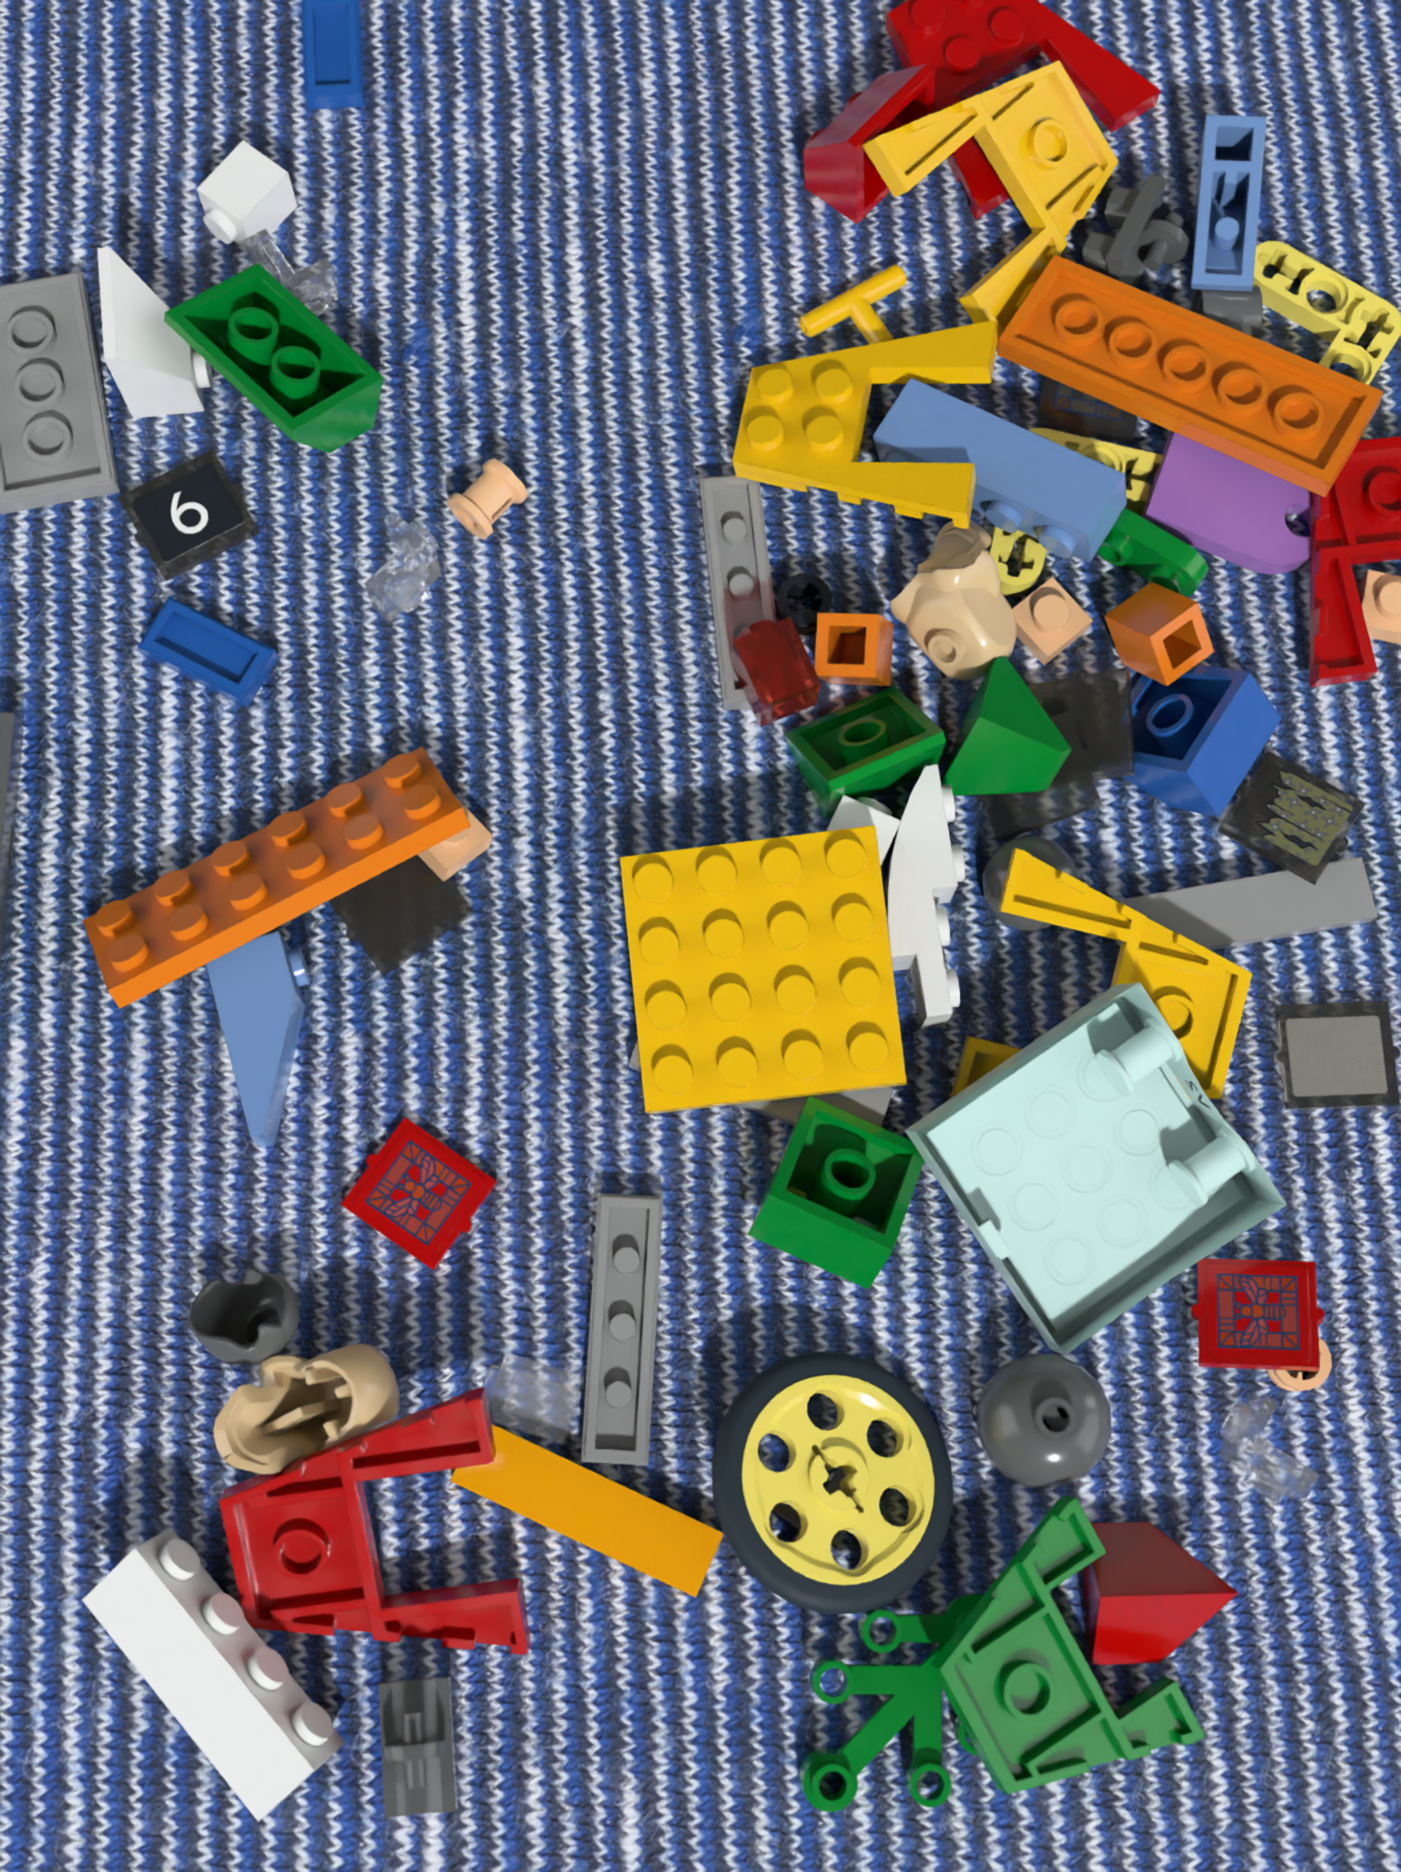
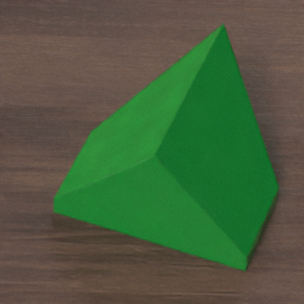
M1006 656L995 658L974 695L941 776V785L950 784L953 796L1028 793L1046 790L1072 750Z

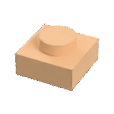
M1368 570L1361 579L1359 597L1369 638L1401 645V577Z
M1053 577L1012 608L1017 627V637L1043 665L1047 664L1087 632L1093 622L1090 616Z
M459 800L458 802L462 806L471 827L417 854L443 882L487 850L493 838V835Z

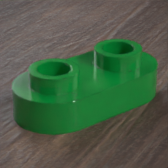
M1126 508L1123 509L1097 551L1098 555L1108 563L1116 566L1125 565L1146 578L1148 583H1156L1183 596L1193 595L1208 573V565L1198 551Z

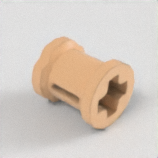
M495 458L488 459L482 465L484 473L462 495L454 493L447 500L448 507L457 520L473 535L483 540H486L493 533L492 524L513 503L521 504L528 497L523 483L505 464Z

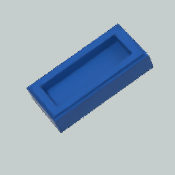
M301 0L304 88L308 110L365 107L362 21L359 0Z
M170 596L137 646L142 655L247 709L279 658L276 651L267 645Z

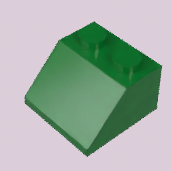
M809 1095L768 1183L748 1235L869 1289L894 1250L924 1159L911 1140Z

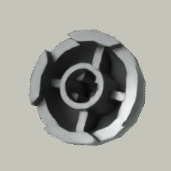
M1028 1354L1002 1365L984 1383L975 1406L977 1434L984 1448L982 1450L985 1458L1004 1478L1027 1488H1062L1083 1479L1103 1458L1112 1434L1111 1407L1100 1383L1082 1365L1057 1354Z

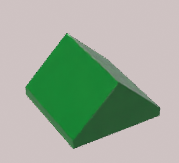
M895 686L784 733L786 743L824 819L834 816L843 795L856 801L859 797L872 799L919 778L925 766L938 765L946 743L943 730Z

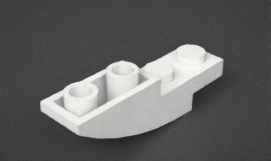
M938 765L925 766L911 792L892 845L884 884V899L893 971L910 969L920 1030L945 1027L953 1014L952 1007L960 1006V989L955 969H945L942 946L950 944L948 916L944 907L935 908V904L950 903L958 886L957 882L965 880V863L961 845H951L947 822L955 820L954 796L950 784L941 785Z

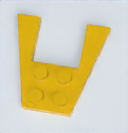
M1056 61L948 108L915 120L893 131L879 135L862 145L895 198L911 190L974 135L1032 230V233L959 298L974 324L996 321L998 339L1054 254L1061 255L1068 244L1065 239L1077 220L1085 217L1119 162L1060 61Z
M986 321L752 367L732 458L736 477L807 493L808 486L837 492L838 500L861 505L864 498L894 505L895 513L922 519L924 513L952 518L953 527L969 529L976 485L974 463L858 462L872 384H907L910 378L924 384H991L998 341L996 321Z
M1014 848L997 911L1122 941L1111 987L1118 984L1141 983L1180 1042L1188 1065L1209 1099H1221L1252 973L1194 941L1150 920L1145 915L1125 904H1121L1096 891L1071 875L1031 856L1030 853ZM966 1035L951 1097L957 1095L1022 1049Z

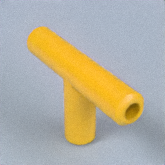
M894 264L800 316L799 325L805 336L812 338L850 317L868 344L893 340V336L871 304L906 285L907 278L904 270L899 265Z

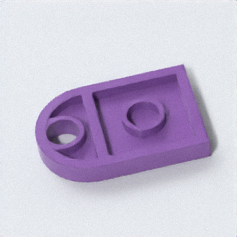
M1170 431L1162 454V461L1157 468L1141 517L1188 545L1257 573H1287L1301 567L1311 558V491ZM1285 514H1296L1302 517L1309 526V537H1300L1292 533L1286 525Z

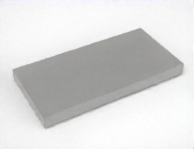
M81 271L0 285V514L120 493L87 285Z

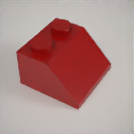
M924 64L883 74L864 92L859 91L855 93L845 105L843 112L825 129L817 130L806 143L803 149L805 188L855 224H858L891 192L862 145L879 135L934 113L935 70Z

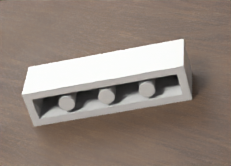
M172 1528L135 1547L82 1599L258 1822L345 1744L344 1740L333 1728L332 1721L327 1712L310 1700L289 1674L284 1659L275 1650L267 1647L244 1618V1613L237 1601L220 1589L201 1565L200 1558L194 1548L184 1540H181Z

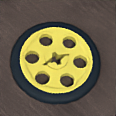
M811 1351L781 1359L755 1375L733 1399L718 1430L712 1457V1489L722 1531L741 1564L763 1587L787 1602L823 1614H858L887 1605L911 1589L935 1561L948 1531L953 1502L952 1470L942 1433L924 1402L900 1378L878 1364L844 1352ZM814 1393L826 1395L836 1406L837 1421L830 1431L817 1428L809 1419L807 1404ZM874 1420L887 1423L895 1433L896 1447L890 1457L884 1458L877 1455L868 1444L867 1431L869 1425ZM765 1434L777 1435L788 1446L789 1462L781 1472L770 1471L759 1459L758 1445ZM840 1467L846 1475L839 1484L843 1492L838 1490L829 1494L823 1486V1483L829 1477L826 1469L831 1470ZM887 1488L898 1490L907 1500L909 1507L908 1517L900 1527L889 1524L881 1515L879 1501L883 1491ZM778 1503L792 1506L800 1517V1533L793 1542L787 1543L779 1540L770 1528L769 1517L771 1510ZM839 1530H846L854 1534L859 1540L861 1558L859 1564L853 1570H846L840 1567L833 1559L831 1542Z

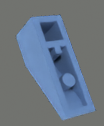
M1206 115L1200 146L1191 289L1252 292L1267 117Z
M279 931L257 937L206 964L250 1137L262 1149L273 1146L276 1143L305 1009L300 987L310 984L308 969L300 947L290 949Z

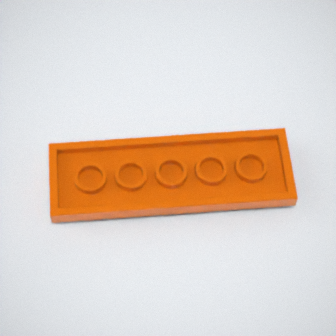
M1054 254L1007 325L997 344V355L1323 497H1326L1378 409L1384 392Z
M420 747L408 754H400L391 758L383 767L354 782L343 783L334 787L326 796L297 811L279 815L270 825L238 841H230L221 845L213 854L182 870H175L164 874L151 886L123 900H115L104 905L96 914L82 921L107 990L119 1009L458 834L471 827L462 806L424 748Z

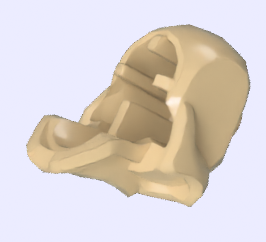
M970 520L969 529L953 527V521L946 523L938 532L934 549L926 561L917 566V574L904 590L890 601L891 613L897 620L906 625L911 638L926 656L946 676L961 681L976 680L986 676L995 658L1006 656L1008 659L1017 638V627L1012 608L1001 593L997 563L989 552L985 551L990 546L992 537L972 520Z
M366 1343L345 1346L310 1360L296 1355L278 1354L261 1362L260 1376L262 1387L245 1384L239 1386L231 1394L215 1420L213 1435L216 1448L222 1459L234 1468L259 1474H274L282 1471L287 1463L393 1422L400 1410V1393L396 1376L383 1354L375 1346Z

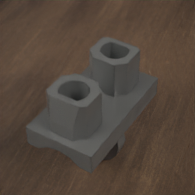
M1149 174L1141 190L1114 187L1107 201L1105 217L1108 227L1118 228L1120 231L1117 236L1096 231L1094 233L1091 232L1082 252L1085 267L1136 287L1145 267L1152 271H1158L1163 263L1175 264L1185 258L1189 250L1190 241L1186 233L1181 229L1183 218L1176 213H1171L1161 197L1166 186L1165 177Z
M451 1676L380 1682L378 1688L385 1818L421 1813L456 1812L458 1803Z

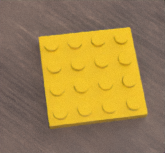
M875 825L620 857L644 1106L647 1114L907 1085Z

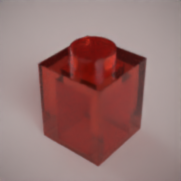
M791 617L774 624L771 620L755 622L744 628L739 633L738 638L732 640L731 665L759 727L817 705L821 682Z

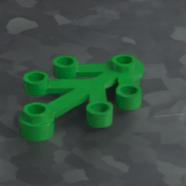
M967 1593L960 1595L949 1603L943 1614H894L884 1607H877L862 1614L858 1623L859 1636L875 1652H890L901 1641L940 1643L921 1664H845L838 1658L825 1657L813 1665L809 1676L810 1685L814 1693L825 1703H842L851 1694H891L839 1750L830 1748L817 1749L804 1759L799 1771V1783L802 1792L815 1808L825 1812H836L847 1807L854 1799L858 1789L857 1775L911 1718L912 1765L906 1773V1788L915 1801L924 1807H937L947 1800L951 1791V1779L947 1771L941 1766V1684L930 1664L980 1601L983 1594ZM886 1617L892 1625L890 1636L881 1642L872 1641L869 1635L871 1623L877 1618ZM830 1668H838L843 1673L842 1686L835 1692L823 1691L820 1686L822 1674ZM957 1716L953 1726L956 1741L970 1754L979 1756L973 1743L967 1741L966 1730ZM830 1771L839 1772L843 1778L840 1790L833 1795L821 1793L819 1782L822 1776ZM927 1771H935L939 1776L938 1787L931 1794H920L917 1790L919 1777Z

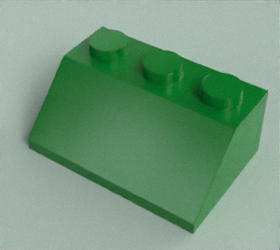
M259 263L165 312L164 322L291 440L327 453H332L374 427L383 377Z

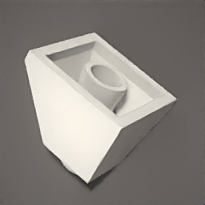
M110 247L97 248L104 360L133 419L205 411L203 388L212 387L211 365L164 322L165 312L170 310V308Z

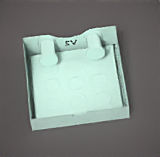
M1140 982L1114 985L905 1130L1049 1349L1062 1355L1069 1353L1170 1279L1287 1205L1248 1145L1223 1119L1204 1093L1188 1065L1180 1042Z

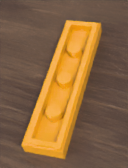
M493 1424L491 1425L496 1447L494 1463L455 1468L450 1479L451 1482L695 1598L724 1535L723 1532Z

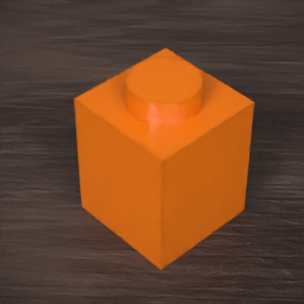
M1150 582L1104 616L1121 663L1165 686L1170 685L1214 652L1198 602L1153 582Z
M818 613L814 676L829 684L890 686L894 624L880 614Z

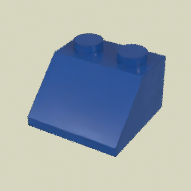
M1197 664L1168 686L1142 674L1091 752V755L1098 763L1172 808L1220 817L1282 718L1248 671Z

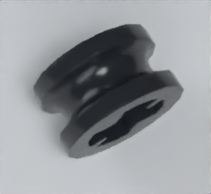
M805 573L790 576L782 583L777 595L776 616L786 631L803 636L817 632L818 613H830L832 594L828 585L821 578ZM807 595L815 598L813 609L818 611L813 612L812 610L805 609L800 615L792 611L794 599H790L791 597L800 601Z

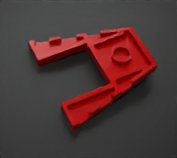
M908 0L887 13L885 28L904 69L927 64L935 70L934 113L972 97L1042 52L1051 63L1061 62L1080 97L1111 133L1154 107L1161 92L1153 83L1037 0ZM974 135L947 158L957 183L961 181L971 201L969 209L976 220L1011 198Z
M1401 436L1358 441L1326 497L1312 492L1310 687L1364 681L1370 679L1378 672L1352 565L1401 559Z
M485 1387L473 1389L286 1464L282 1471L277 1473L260 1474L225 1488L219 1504L244 1618L252 1628L334 1636L336 1630L340 1629L371 1632L373 1640L400 1643L401 1636L442 1639V1647L474 1650L475 1643L511 1646V1654H529L531 1637L520 1578L385 1596L363 1481L494 1463L496 1447Z

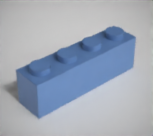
M913 378L909 379L873 435L880 462L974 463L976 485L972 509L985 514L986 518L993 525L1003 531L1015 533L1019 530L1037 538L1045 549L1059 557L1069 558L1073 555L1090 563L1127 504L1124 473Z

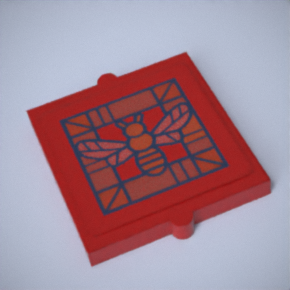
M404 1117L377 1155L370 1154L367 1157L368 1168L341 1205L435 1271L461 1233H469L472 1230L471 1219L494 1189L497 1181Z
M1207 1258L1197 1262L1198 1304L1192 1306L1191 1316L1194 1320L1198 1321L1199 1367L1319 1371L1318 1324L1323 1322L1325 1313L1323 1309L1317 1307L1316 1262Z

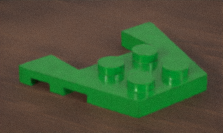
M1068 1495L1056 1501L930 1664L996 1788L1007 1795L1090 1772L1089 1767L1121 1758L1128 1761L1151 1755V1750L1174 1743L1183 1746L1198 1742L1205 1737L1177 1682L1165 1676L1155 1681L1116 1710H1112L1050 1595V1590L1106 1553L1078 1499Z

